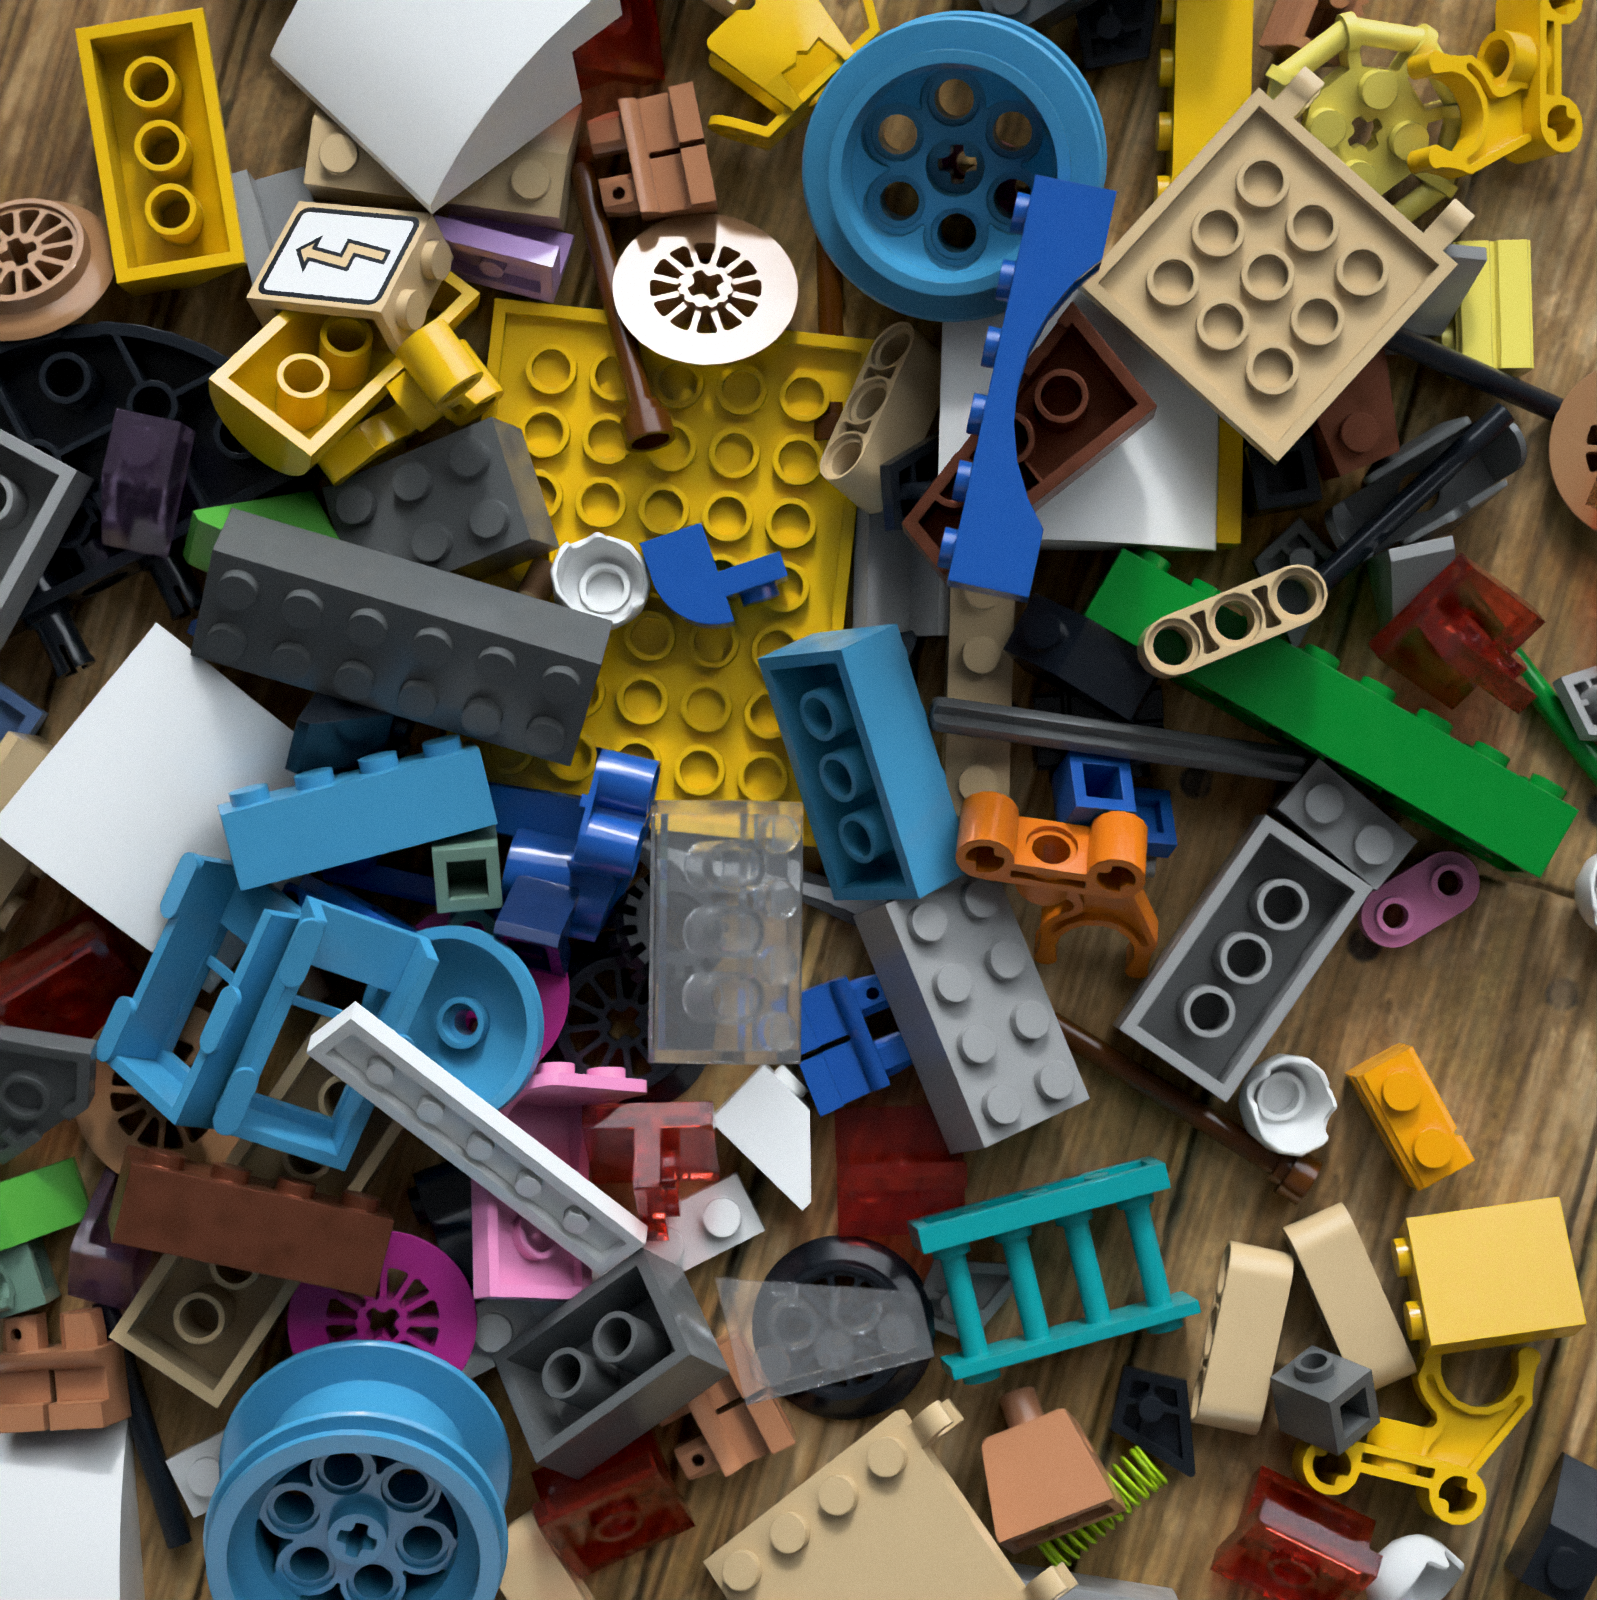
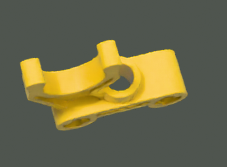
M1496 0L1495 31L1488 34L1481 43L1477 59L1473 55H1448L1439 50H1432L1412 56L1407 63V72L1410 78L1413 80L1433 78L1442 82L1453 93L1457 101L1461 116L1459 139L1451 151L1437 144L1411 151L1407 157L1409 171L1413 174L1430 173L1451 180L1471 175L1503 156L1510 162L1522 164L1567 153L1577 147L1582 137L1583 124L1576 104L1570 98L1562 95V26L1570 24L1577 19L1582 10L1583 0Z
M437 319L423 326L408 337L397 349L396 356L404 365L406 371L386 385L397 403L391 408L358 424L317 462L334 486L342 484L354 474L416 449L447 419L457 426L471 422L490 409L504 394L503 389L465 339L459 340L444 319Z
M1420 1347L1415 1365L1417 1372L1411 1375V1379L1420 1402L1430 1413L1429 1423L1424 1426H1417L1380 1417V1423L1368 1432L1366 1443L1357 1441L1339 1455L1336 1472L1326 1471L1322 1481L1315 1476L1313 1460L1315 1455L1326 1456L1328 1451L1301 1440L1296 1445L1292 1454V1468L1296 1478L1304 1486L1326 1495H1338L1348 1491L1356 1483L1360 1472L1416 1486L1417 1501L1427 1515L1452 1525H1465L1474 1521L1483 1512L1486 1504V1489L1482 1479L1476 1473L1533 1405L1534 1376L1537 1366L1541 1361L1540 1353L1532 1347H1514L1510 1352L1511 1376L1505 1390L1495 1400L1479 1406L1468 1405L1457 1400L1447 1389L1441 1375V1357L1443 1354L1422 1357ZM1453 1477V1485L1462 1489V1497L1454 1508L1449 1509V1502L1439 1498V1490L1448 1478Z

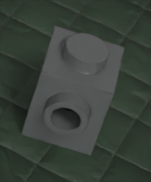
M1311 1345L1270 1377L1279 1430L1332 1454L1341 1455L1380 1423L1372 1369Z

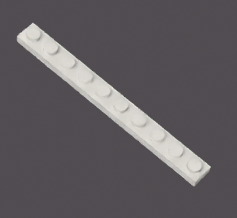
M737 1171L640 1220L648 1226L646 1245L642 1248L682 1267L683 1271L765 1231V1226ZM592 1270L593 1283L601 1276ZM488 1299L476 1302V1338L470 1358L462 1372L472 1379L495 1367L496 1365L492 1358L493 1354L565 1302ZM426 1327L418 1332L429 1339H434L438 1328ZM406 1340L403 1341L404 1345L418 1348ZM225 1429L170 1456L165 1461L193 1518L207 1512L210 1499L216 1485L220 1481L219 1455Z

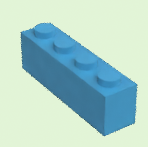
M459 734L446 735L423 742L421 744L422 753L398 759L397 753L394 750L383 751L358 759L360 769L334 775L332 767H321L295 775L293 777L295 785L269 792L268 784L260 783L229 792L230 802L219 804L217 807L240 891L498 824L480 748L472 740L461 742Z

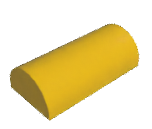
M450 271L448 276L442 280L427 309L424 323L420 328L434 320L444 319L454 331L477 308L480 292ZM282 310L209 378V393L212 403L223 423L251 454L276 471L291 476H300L311 469L389 393L386 385L406 371V368L398 357L392 354L374 319Z

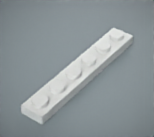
M356 1001L311 1035L306 1054L600 1276L646 1245L647 1225Z

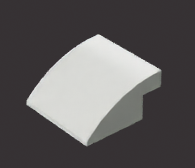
M298 0L279 34L270 56L273 64L433 214L582 102L572 52L622 16L620 0Z
M1077 289L1048 321L1030 355L1043 342L1056 325L1059 317L1073 301L1155 402L1157 409L1152 420L1035 512L1044 529L1039 550L1120 551L1122 548H1125L1128 551H1135L1137 547L1142 546L1151 551H1216L1220 416ZM1005 312L975 321L942 322L938 475L971 435L966 433L974 393L988 395L993 369L980 366L989 326L1002 328Z
M157 622L0 812L1 839L152 953L168 921L161 914L160 904L181 857L187 852H192L198 855L231 860L217 805L230 802L228 793L245 786L267 783L269 792L295 785L293 777L297 775L285 769L294 732L205 660L191 656V649ZM340 769L333 770L334 775L344 773ZM304 875L272 884L282 891L284 885L288 882L300 885ZM228 930L216 958L231 970L244 954L247 944ZM210 969L202 989L212 994L223 978Z
M127 1419L105 1428L54 1431L48 1429L35 1432L0 1433V1600H145L133 1436Z

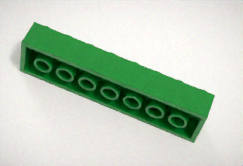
M1139 546L1134 552L1122 548L1110 559L1079 614L1093 620L1137 648L1139 637L1145 628L1166 615L1222 593V591L1197 578H1194L1191 584H1186L1167 573L1171 563L1147 548ZM1224 605L1220 606L1216 612L1215 624L1221 635L1232 640H1238L1244 636L1248 625L1246 616H1241ZM1168 629L1160 630L1154 638V653L1160 661L1168 665H1178L1183 661L1187 648L1185 640L1179 633ZM1278 635L1181 676L1168 679L1282 746L1302 749L1305 753V759L1319 758L1353 787L1511 878H1541L1579 811L1563 801L1567 791L1561 786L1535 773H1532L1530 778L1517 775L1506 768L1511 759L1502 752L1480 741H1475L1473 746L1458 741L1450 736L1454 726L1448 721L1422 708H1419L1417 713L1404 710L1393 703L1397 693L1367 676H1363L1360 681L1345 676L1337 671L1341 663L1339 659L1309 643L1302 649L1280 638L1281 635Z

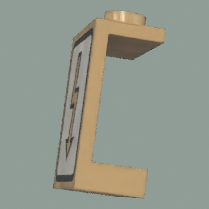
M298 201L246 299L263 328L282 310L374 319L392 354L396 355L399 346L423 325L427 309L442 280L448 276L454 256L432 213Z

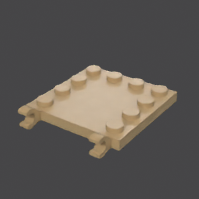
M1306 66L1298 72L1274 100L1258 87L1102 258L1099 272L1078 288L1079 291L1274 465L1281 460L1455 269L1458 263L1447 255L1444 250L1458 237L1475 216L1458 200L1454 199L1424 233L1421 232L1295 119L1320 95L1321 92L1319 90L1325 83Z
M950 1398L942 1403L939 1400L935 1401L920 1412L913 1421L904 1409L894 1411L703 1561L727 1600H1058L1078 1585V1582L1064 1562H1061L1056 1567L1054 1565L1050 1566L1025 1586L930 1446L965 1420Z

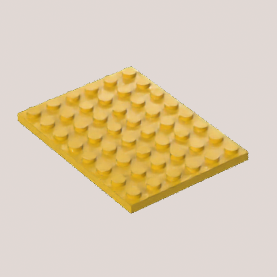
M500 298L494 299L487 369L503 389L504 394L490 409L482 414L481 421L494 417L522 429L559 547L565 542L574 543L587 538L595 532H599L605 536L629 542L644 558L640 543L702 523L718 572L780 551L788 574V581L777 585L780 595L770 600L748 607H743L740 597L728 601L736 626L709 629L692 625L676 616L662 601L649 573L651 587L642 613L629 623L610 631L602 665L571 765L566 766L459 734L461 742L472 740L480 748L488 782L582 796V794L588 795L596 765V747L661 762L650 829L817 847L757 659L812 633L844 629L857 506L820 473V462L829 440H814V421L826 413L830 402H843L844 408L875 340L785 330L774 343L761 352L740 361L721 365L682 363L659 355L639 342L652 397L659 399L661 406L670 411L676 438L672 443L663 448L650 452L634 453L626 450L620 428V421L624 417L623 408L628 403L604 310ZM692 321L687 322L681 329L688 330ZM722 323L724 330H730L727 325ZM703 324L700 333L712 334L709 325ZM559 549L540 557L553 563ZM533 559L482 579L480 582L516 592ZM552 593L548 602L556 604ZM446 730V735L457 734Z

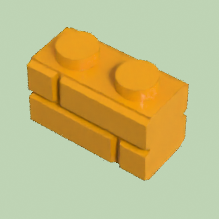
M1398 1043L1345 1072L1406 1185L1420 1191L1475 1160L1463 1137L1454 1133L1457 1127L1413 1046Z

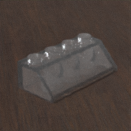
M753 800L651 801L648 1063L801 1064L803 802Z

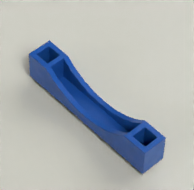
M1035 174L1031 194L1017 193L1009 233L1022 235L1017 261L1003 259L995 300L1008 302L1002 328L988 327L980 366L993 369L988 395L974 393L966 433L979 436L973 462L959 461L951 500L963 502V511L959 529L945 527L937 567L950 570L947 580L948 587L1028 603L1044 529L1028 499L1017 462L1014 427L1017 392L1028 357L1048 321L1074 291L1100 270L1117 191Z

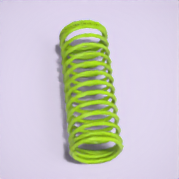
M1138 1445L1130 1448L1129 1454L1146 1478L1124 1456H1121L1120 1460L1140 1488L1116 1464H1112V1469L1131 1496L1109 1474L1127 1510L1124 1512L1128 1515H1132V1508L1128 1501L1135 1507L1141 1508V1501L1137 1494L1145 1500H1150V1495L1145 1486L1152 1492L1158 1493V1486L1164 1488V1485H1168V1480ZM1122 1513L1112 1516L1118 1522H1124ZM1111 1517L1096 1522V1525L1093 1523L1086 1526L1085 1528L1088 1533L1082 1528L1075 1530L1074 1532L1081 1543L1071 1533L1063 1535L1072 1550L1059 1537L1053 1539L1062 1555L1051 1541L1037 1545V1547L1054 1567L1064 1562L1068 1568V1566H1071L1069 1555L1074 1559H1080L1078 1548L1089 1552L1086 1540L1091 1544L1098 1543L1094 1531L1099 1536L1106 1537V1530L1102 1523L1107 1528L1115 1530V1523Z

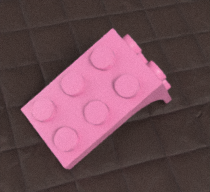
M570 1062L537 1064L535 1075L533 1073L525 1088L511 1103L499 1112L589 1181L590 1149L600 1121L607 1111L618 1102L646 1095L647 1080L626 1078V1069L622 1067H596L587 1069V1074L575 1073V1064ZM471 1178L474 1299L567 1302L592 1284L591 1268Z

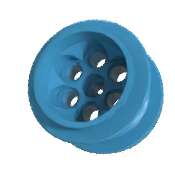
M958 10L922 16L883 33L857 50L838 69L819 97L807 128L802 154V183L808 215L823 249L834 265L853 285L878 303L905 315L938 322L975 321L1006 312L1008 302L995 300L1003 259L1017 261L1022 235L1009 233L1013 213L1001 207L997 199L998 186L1008 179H1018L1025 182L1032 191L1035 174L1104 188L1107 170V145L1102 116L1096 99L1077 66L1059 47L1033 28L1010 18L980 11ZM946 80H962L973 91V107L967 114L952 115L941 106L939 91ZM1009 111L1023 114L1030 121L1032 127L1030 141L1020 147H1009L1003 144L996 133V122L999 116ZM901 114L914 122L917 128V139L912 148L898 150L887 143L883 127L886 119L891 115ZM956 144L964 145L965 156L976 157L977 166L969 168L962 180L955 178L953 168L943 167L942 158L950 156ZM896 181L906 182L916 190L919 204L915 213L903 216L892 212L888 208L885 201V191L889 184ZM958 213L970 218L976 228L975 241L965 247H956L948 243L941 229L942 221L945 217Z
M346 1340L316 1346L283 1360L265 1372L241 1397L229 1418L223 1434L219 1455L220 1481L216 1485L210 1499L204 1523V1558L208 1585L213 1600L495 1599L503 1579L508 1555V1528L504 1510L511 1489L512 1454L505 1426L497 1410L487 1395L461 1370L429 1352L409 1345L381 1340ZM354 1453L356 1456L342 1457L337 1454ZM411 1469L420 1473L408 1475L401 1473L400 1470ZM291 1490L301 1491V1492L305 1493L306 1495H302V1496L292 1495V1494L288 1493L287 1491H291Z

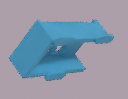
M187 852L181 857L160 904L161 914L168 921L133 998L121 996L116 1000L97 1041V1059L101 1062H106L174 1125L214 1129L215 1103L218 1097L221 1098L302 913L301 907L272 883L240 891L231 860ZM228 930L247 944L235 973L216 958ZM210 969H212L228 982L229 986L223 988L200 1036L199 1052L190 1068L173 1053V1049Z
M307 895L301 908L302 914L221 1098L218 1097L215 1103L216 1112L213 1117V1127L221 1135L235 1136L345 1171L375 1106L373 1103L346 1084L333 1115L330 1117L255 1092L259 1083V1077L291 1005L330 1018L336 1017L343 1011L342 1009L297 994L312 965L388 991L376 1017L415 1047L414 1041L407 1033L439 964V959L428 937Z

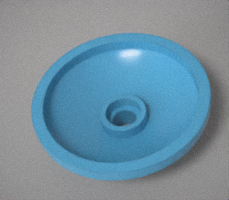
M445 925L417 931L415 933L430 939L439 959V964L407 1035L412 1038L418 1050L496 1110L500 1111L511 1103L525 1088L536 1069L541 1055L544 1038V1014L535 981L526 965L509 946L482 930L467 926ZM367 984L361 1006L374 1016H377L388 991ZM470 1010L474 1012L478 1021L474 1032H471L466 1025V1015Z

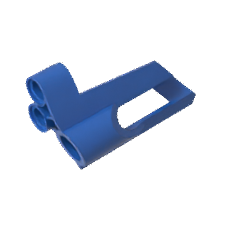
M596 747V765L588 795L582 794V796L488 782L498 822L496 824V832L499 835L513 838L506 860L503 879L501 880L503 905L516 878L525 875L575 887L579 890L580 896L568 937L593 943L596 942L601 930L608 924L609 917L616 912L613 909L614 904L626 893L634 878L640 861L642 846L650 829L661 762ZM381 855L321 870L325 881L437 906L434 877L378 865L377 861ZM502 908L491 909L496 919Z

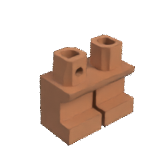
M693 81L668 87V92L636 99L631 97L618 99L620 111L606 113L586 121L594 159L629 153L632 173L598 180L604 212L607 217L641 215L643 225L662 222L681 215L718 213Z
M101 1307L80 1308L59 1313L62 1343L58 1344L48 1343L45 1311L20 1312L3 1318V1351L0 1352V1433L35 1432L48 1429L54 1431L105 1428L132 1417L124 1347L114 1340L107 1341V1330Z
M740 1326L715 1339L730 1373L659 1423L663 1427L689 1412L695 1418L701 1432L674 1447L676 1457L689 1480L712 1474L719 1469H722L725 1477L738 1471L743 1465L770 1452L773 1455L796 1444V1432L769 1382L766 1383V1375Z

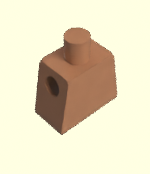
M1034 1387L1018 1388L1000 1397L999 1403L1008 1429L985 1438L981 1443L995 1535L1001 1546L1015 1555L1127 1510L1122 1497L1074 1416L1065 1408L1044 1414Z

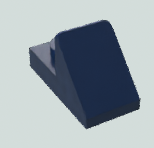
M525 875L517 877L496 919L493 930L494 937L509 946L528 969L565 978L572 955L568 936L580 896L579 890L575 887Z

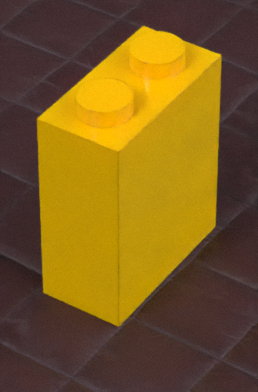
M1559 1197L1406 1218L1398 1231L1399 1238L1391 1240V1253L1397 1277L1407 1276L1411 1301L1404 1302L1403 1304L1407 1334L1411 1341L1419 1340L1422 1357L1575 1336L1587 1324Z

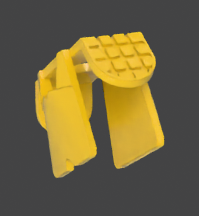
M756 0L755 5L751 9L736 10L707 39V47L712 52L708 59L709 65L713 70L775 114L776 117L767 126H762L734 117L712 115L707 127L712 132L727 139L770 151L793 128L795 129L814 111L819 97L838 69L857 50L880 36V27L873 0H858L865 32L851 45L848 44L819 0Z

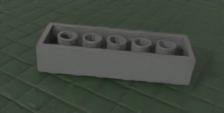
M231 508L212 550L190 655L570 766L602 665L613 621Z

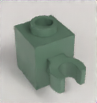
M496 825L431 841L437 914L451 912L447 925L462 926L466 922L477 921L483 925L484 932L493 935L496 918L491 909L503 907Z
M42 1236L0 1251V1319L45 1305L61 1296Z

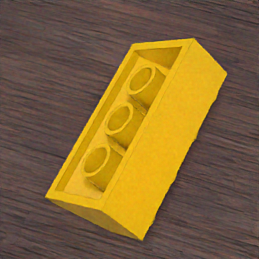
M197 8L75 29L117 284L134 297L194 287L247 265L205 10Z

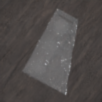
M714 1276L746 1406L935 1357L920 1294L917 1291L840 1285H813L786 1281H759Z

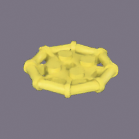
M1352 11L1338 14L1335 18V24L1279 66L1274 64L1270 66L1265 74L1269 78L1266 94L1274 100L1304 66L1314 72L1335 55L1339 54L1340 66L1321 79L1325 84L1319 90L1321 92L1320 95L1302 113L1301 125L1381 196L1410 174L1423 182L1392 205L1412 223L1445 197L1452 199L1458 190V187L1454 185L1455 179L1448 180L1430 173L1413 174L1407 166V157L1411 151L1429 145L1428 123L1443 119L1437 145L1449 151L1454 148L1460 135L1461 116L1453 93L1442 82L1428 78L1440 100L1422 104L1408 80L1407 63L1412 56L1432 50H1439L1443 53L1437 42L1438 32L1426 23L1418 27L1357 18ZM1362 45L1399 51L1388 68L1371 67L1361 63L1360 48ZM1360 117L1366 122L1373 121V130L1369 141L1365 145L1355 143L1350 146L1348 139L1355 132L1352 125L1354 119Z

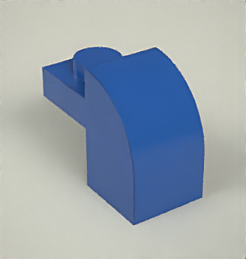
M702 523L640 543L651 579L662 601L676 616L702 628L722 629L736 626L728 601L740 597L743 607L752 606L779 596L780 593L777 585L788 581V574L780 551L718 572Z
M1068 751L1051 779L1055 820L1057 822L1090 826L1096 817L1110 811H1125L1135 814L1148 827L1147 856L1168 858L1178 845L1170 791L1133 787L1130 759Z

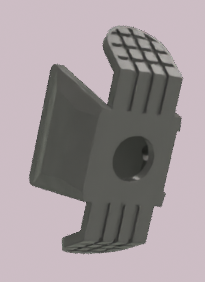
M1465 416L1441 422L1401 446L1399 452L1372 463L1362 479L1365 488L1325 511V524L1336 547L1340 548L1398 494L1399 485L1405 476L1411 473H1421L1474 424L1469 417ZM1513 422L1438 491L1437 500L1431 509L1413 514L1364 561L1396 542H1399L1401 546L1429 541L1451 533L1509 485L1504 478L1519 470L1527 458L1526 441L1519 427Z

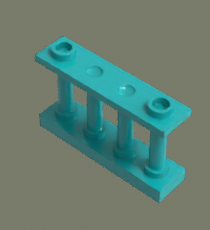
M1146 1156L907 1220L912 1246L922 1254L932 1252L933 1259L940 1260L962 1348L960 1352L940 1357L942 1369L954 1381L963 1379V1384L965 1385L981 1384L1000 1377V1368L1144 1328H1146L1148 1334L1174 1331L1185 1325L1184 1317L1201 1313L1199 1301L1184 1291L1170 1293L1149 1204L1155 1201L1153 1192L1171 1188L1165 1162L1151 1156ZM1116 1203L1117 1209L1124 1210L1146 1301L1110 1310L1088 1220L1094 1217L1092 1209ZM1055 1219L1056 1226H1063L1085 1317L1048 1327L1027 1237L1032 1234L1031 1225ZM993 1236L995 1243H1002L1024 1334L987 1344L965 1253L971 1250L969 1242Z

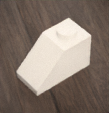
M764 1061L713 1113L710 1121L803 1211L811 1203L810 1105L802 1098L809 1091V1088L784 1063L774 1071Z

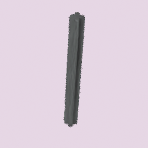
M940 696L933 698L929 709V728L935 732L1294 783L1302 777L1304 772L1305 753L1302 749Z

